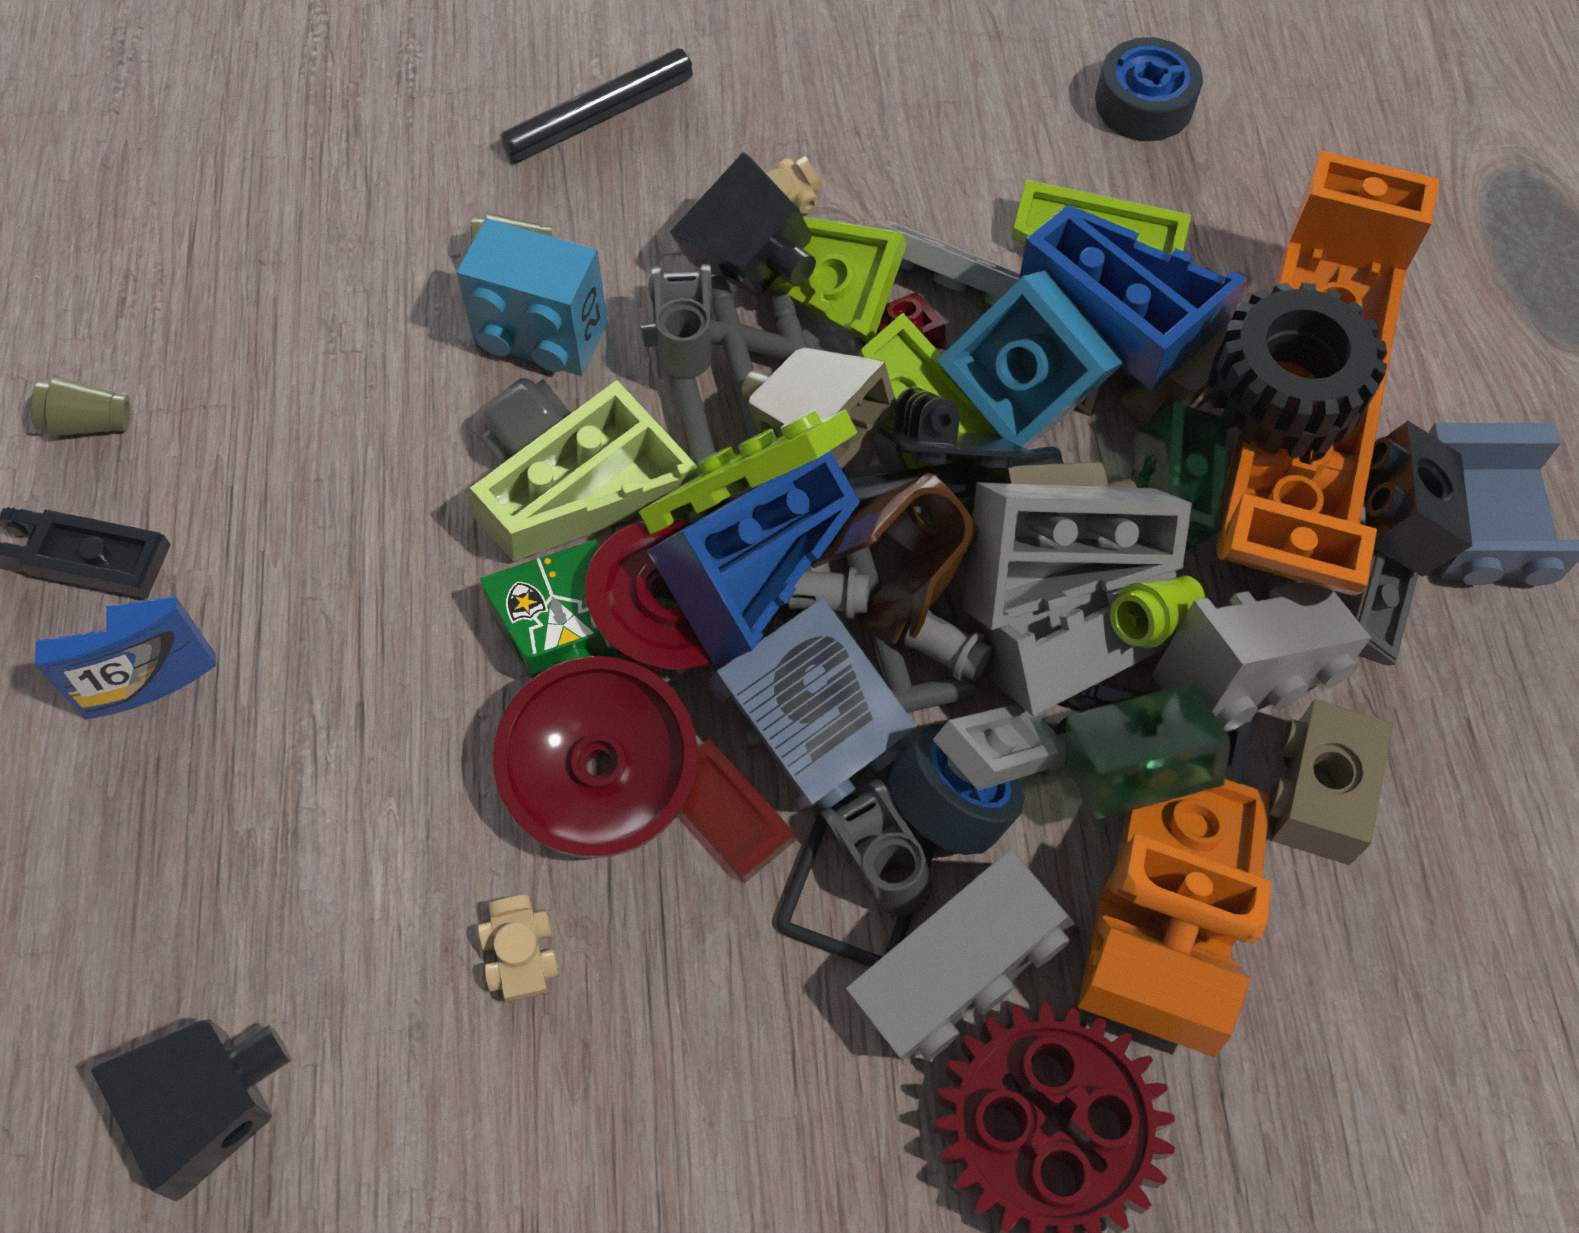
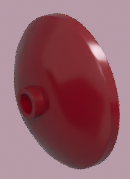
M590 656L568 660L552 666L530 680L507 707L500 721L493 749L496 785L502 801L517 824L532 838L546 847L563 854L583 858H604L624 854L640 848L660 835L672 824L686 804L693 788L698 764V749L694 726L688 710L677 693L662 678L647 668L631 661L606 656ZM603 755L610 758L612 766L606 774L595 776L588 771V764L594 757Z

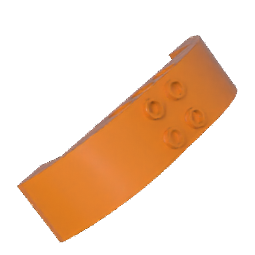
M1323 150L1319 151L1297 211L1274 286L1276 284L1289 283L1292 289H1299L1301 283L1316 284V291L1327 293L1330 288L1342 293L1340 300L1350 304L1355 301L1365 309L1361 316L1365 320L1374 319L1380 329L1376 339L1386 343L1387 355L1383 362L1387 364V369L1380 387L1356 428H1353L1349 437L1342 443L1333 442L1328 451L1316 454L1309 447L1303 457H1290L1287 449L1279 448L1275 455L1263 451L1265 444L1253 440L1249 445L1238 438L1241 430L1237 429L1218 521L1216 551L1219 559L1352 596L1362 594L1366 588L1377 528L1360 524L1406 270L1432 225L1439 178ZM1276 361L1283 369L1294 375L1316 379L1308 370L1299 365L1285 361Z

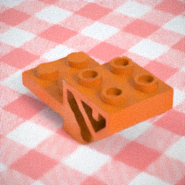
M1144 749L1142 750L1133 769L1117 863L1098 896L1077 1008L1213 1057L1217 1056L1233 1034L1251 981V977L1238 967L1239 963L1231 960L1232 946L1236 940L1255 944L1256 938L1262 939L1268 923L1271 880L1262 878L1270 803L1269 793L1180 765L1167 757Z

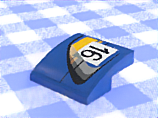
M172 596L106 606V630L36 640L35 666L85 719H92L142 706L181 689L216 666V653L178 598Z

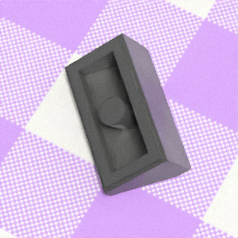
M1375 548L1373 550L1368 583L1362 594L1352 596L1337 591L1334 592L1372 637L1358 656L1391 666L1395 665L1418 574Z

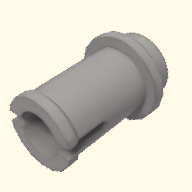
M850 567L849 574L805 571L794 586L797 590L789 599V610L796 611L797 609L806 610L821 598H824L833 611L846 612L847 619H854L855 613H867L870 575L857 574V568Z
M929 610L925 623L915 639L910 637L908 630L904 643L905 646L911 649L914 648L953 670L952 676L959 681L964 677L976 681L984 671L993 652V647L984 642V634L976 632L972 636L933 615Z

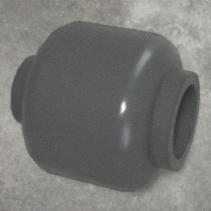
M520 378L484 407L483 419L489 430L481 437L499 460L504 463L571 414V412L544 379L535 384L530 379Z

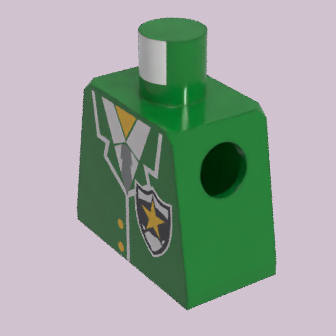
M596 539L480 578L490 612L530 680L552 666L568 660L590 656L615 658L618 655L616 648L611 647L607 649L603 635L597 628H592L588 607L584 605L585 580L592 557L599 548Z

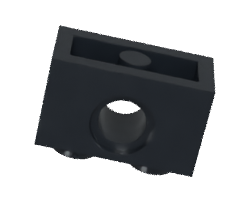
M1406 421L1387 436L1377 439L1374 443L1364 498L1366 526L1377 528L1375 549L1423 577L1472 547L1462 454L1410 421Z

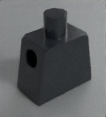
M744 151L670 231L689 262L699 268L701 264H710L711 274L723 276L726 281L754 295L764 293L778 276L795 287L800 286L812 275L816 264L814 256L804 250L810 243L812 234L799 209Z
M210 1019L200 1020L103 1062L91 1069V1072L151 1191L177 1202L268 1123L272 1114L256 1084L292 1060L284 1043L270 1024L237 1045H234L226 1031Z

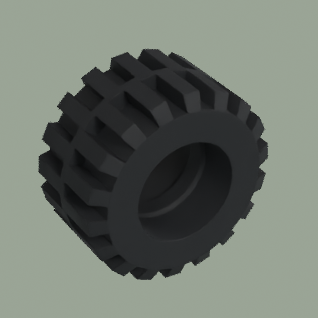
M1289 283L1276 284L1272 293L1261 289L1251 295L1248 303L1242 301L1227 325L1208 376V386L1213 387L1210 395L1213 408L1224 409L1220 420L1228 429L1234 426L1238 427L1241 430L1238 438L1250 445L1253 440L1265 444L1263 451L1275 455L1279 448L1288 450L1290 457H1303L1309 447L1316 454L1328 451L1333 442L1342 443L1349 437L1353 428H1356L1380 387L1387 369V364L1383 362L1387 355L1386 343L1376 339L1380 329L1374 319L1365 320L1361 316L1365 309L1355 301L1347 304L1340 300L1342 293L1330 288L1327 293L1316 291V284L1301 283L1299 289H1292ZM1276 361H1285L1299 365L1308 370L1316 379L1294 375L1283 369Z

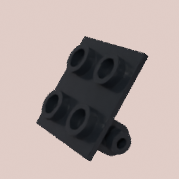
M919 387L907 388L898 396L893 428L880 427L878 429L879 434L896 443V451L911 453V460L922 463L949 464L951 454L972 457L973 464L992 468H1010L1012 458H1035V452L996 434L958 432L960 415L955 404Z

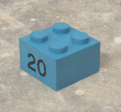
M485 218L456 272L475 345L497 356L511 355L535 362L548 371H565L583 376L608 323L598 249Z
M1046 270L1021 277L937 359L939 364L1004 439L1024 448L1041 439L1125 363V360Z

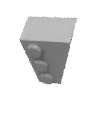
M976 482L973 521L979 533L975 542L969 548L963 610L989 629L994 630L1011 624L1010 619L1036 610L1046 608L1052 611L1069 605L1068 600L1101 589L1106 592L1114 591L1132 583H1138L1181 569L1184 563L1192 503L1155 488Z
M1172 571L1141 582L1175 578L1176 572ZM1123 588L1110 592L1101 589L1068 600L1069 605L1052 611L1046 608L1012 618L1010 619L1011 624L994 630L989 629L973 617L976 632L984 634V642L993 647L992 655L984 669L985 676L1032 716L1150 656L1160 653L1168 647L1176 631L1163 643L1153 648L1131 646L1122 641L1112 627L1110 609Z
M1304 582L1274 587L1268 593L1272 599L1256 601L1249 591L1235 593L1229 600L1232 606L1215 608L1208 598L1193 601L1151 676L1194 736L1197 737L1219 726L1224 731L1234 730L1251 719L1258 710L1269 705H1273L1277 710L1285 708L1302 697L1309 688L1321 683L1325 688H1331L1340 684L1357 670L1358 664L1355 659L1372 637L1333 590Z
M1010 849L846 989L899 1058L913 1059L921 1053L924 1059L928 1061L943 1051L959 1036L960 1033L955 1028L956 1024L976 1009L981 1014H984L996 1006L1015 988L1011 981L1033 964L1038 968L1053 958L1069 943L1070 939L1068 937L1078 930L1079 926L1028 866Z

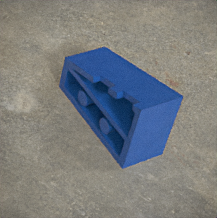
M1067 205L1026 238L1019 279L1025 275L1046 270L1125 360L1121 367L1152 391L1229 323L1237 308L1248 277L1229 270L1226 277L1191 263L1192 254L1177 248L1173 250L1172 254H1168L1137 241L1139 233Z
M831 450L818 459L751 488L647 550L714 665L753 651L764 636L761 633L778 608L787 604L797 590L794 586L811 562L820 558L859 504L858 497Z

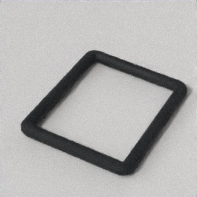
M848 794L837 803L845 805L858 796ZM818 812L776 921L777 928L786 936L872 967L883 956L790 922L826 830ZM905 819L906 824H907V826L909 827V829H912V830H914V831H917V830ZM925 839L922 850L929 871L937 845ZM913 914L897 917L884 956L905 939Z

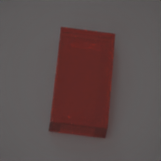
M709 739L697 748L698 764L692 791L681 812L741 880L746 883L796 841V833Z

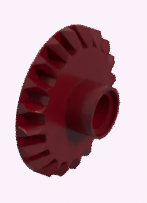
M676 520L670 526L653 534H650L644 521L628 525L615 532L605 540L592 557L585 580L584 605L588 607L592 628H597L603 635L607 649L611 647L616 648L625 655L627 661H637L650 666L654 673L661 669H675L682 675L690 668L702 666L704 669H707L712 664L710 657L680 606L674 608L664 607L655 600L661 597L668 598L678 605L647 550L692 524L681 520Z

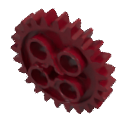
M1042 1001L1036 1011L1034 1022H1029L1019 1005L1013 1006L1008 1014L1009 1029L1007 1031L998 1021L989 1017L982 1026L987 1044L985 1045L978 1039L967 1035L960 1046L971 1064L950 1059L944 1070L947 1076L959 1085V1088H939L936 1094L935 1101L953 1110V1115L937 1119L933 1125V1132L954 1137L955 1142L942 1151L938 1158L940 1164H962L964 1172L951 1187L954 1193L975 1187L981 1194L972 1211V1215L975 1218L985 1214L992 1207L1001 1212L997 1233H1008L1017 1222L1025 1224V1233H1045V1230H1052V1233H1073L1075 1228H1078L1080 1233H1102L1100 1219L1115 1233H1121L1129 1228L1128 1219L1122 1205L1139 1214L1146 1212L1152 1206L1147 1195L1139 1185L1159 1188L1167 1180L1162 1171L1151 1163L1152 1159H1167L1175 1151L1173 1145L1156 1137V1131L1167 1128L1175 1121L1173 1114L1153 1109L1152 1102L1168 1090L1167 1085L1164 1083H1144L1141 1075L1149 1068L1153 1059L1149 1055L1132 1061L1129 1060L1125 1055L1132 1039V1035L1129 1032L1120 1035L1113 1042H1110L1104 1037L1107 1018L1099 1016L1089 1029L1080 1026L1078 1005L1072 1004L1062 1021H1055L1048 1001ZM1045 1055L1057 1060L1065 1073V1085L1054 1088L1039 1082L1032 1072L1031 1059L1036 1056ZM1005 1076L1013 1078L1028 1100L1015 1091L1008 1090L1003 1085L1002 1078ZM1096 1105L1104 1106L1115 1113L1121 1125L1119 1139H1103L1093 1131L1088 1120L1089 1107ZM997 1107L1012 1113L1019 1125V1138L1016 1141L1006 1143L991 1137L984 1126V1112ZM1057 1110L1066 1120L1061 1126V1131L1055 1133L1050 1138L1043 1133L1040 1126L1044 1123L1045 1116ZM1082 1150L1090 1155L1097 1156L1105 1165L1104 1172L1095 1171ZM1055 1159L1068 1165L1075 1178V1190L1071 1196H1057L1048 1191L1040 1175L1043 1161Z

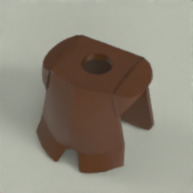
M926 473L922 477L890 491L881 493L872 499L863 509L844 523L820 558L810 564L812 568H816L862 550L874 543L886 531L901 554L903 567L895 577L871 598L868 604V611L864 613L860 624L876 638L891 644L897 643L908 620H910L909 636L914 639L917 637L925 623L928 608L947 588L962 559L975 542L979 533L975 522L963 504L941 480L930 473ZM914 504L927 508L936 517L939 529L924 523L916 513Z

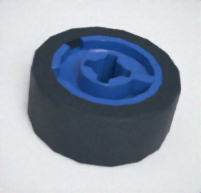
M1140 37L1119 43L1106 55L1095 93L1097 112L1107 126L1126 137L1141 141L1163 140L1180 133L1191 121L1203 84L1201 67L1189 51L1172 41L1157 37Z
M932 724L917 733L893 764L888 778L892 799L902 816L923 837L942 849L962 855L983 854L1002 837L1022 813L1025 797L1020 779L1018 778L978 791L972 784L965 782L953 772L948 763V756L933 741V738L945 724Z

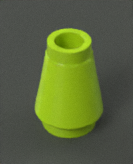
M1190 576L1129 584L1119 592L1117 598L1112 603L1110 609L1112 627L1117 636L1131 646L1156 647L1179 628L1194 600L1205 599L1204 590L1201 584Z

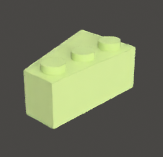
M616 380L470 487L473 515L514 562L640 517V510L697 477L699 467L621 383Z

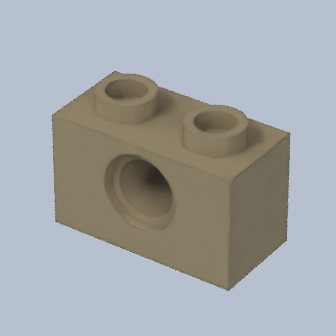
M1316 699L1313 700L1299 720L1291 718L1285 727L1279 748V755L1288 758L1284 778L1279 776L1276 778L1270 792L1268 815L1276 817L1271 841L1350 865L1372 843L1394 723ZM1314 771L1328 775L1334 781L1337 789H1330L1322 785L1315 777Z

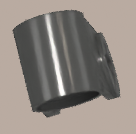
M701 264L700 269L697 271L663 272L660 266H651L653 315L656 322L661 367L668 374L676 378L688 379L697 377L708 369L712 360L710 318H713L710 264Z
M877 778L869 783L868 792L835 811L830 807L819 811L821 819L846 862L853 866L875 904L883 912L892 916H908L918 912L926 905L931 895V879L924 852L907 826L904 817L892 799V795L880 779ZM897 866L908 867L914 870L907 880L900 883H887L882 880L887 871Z

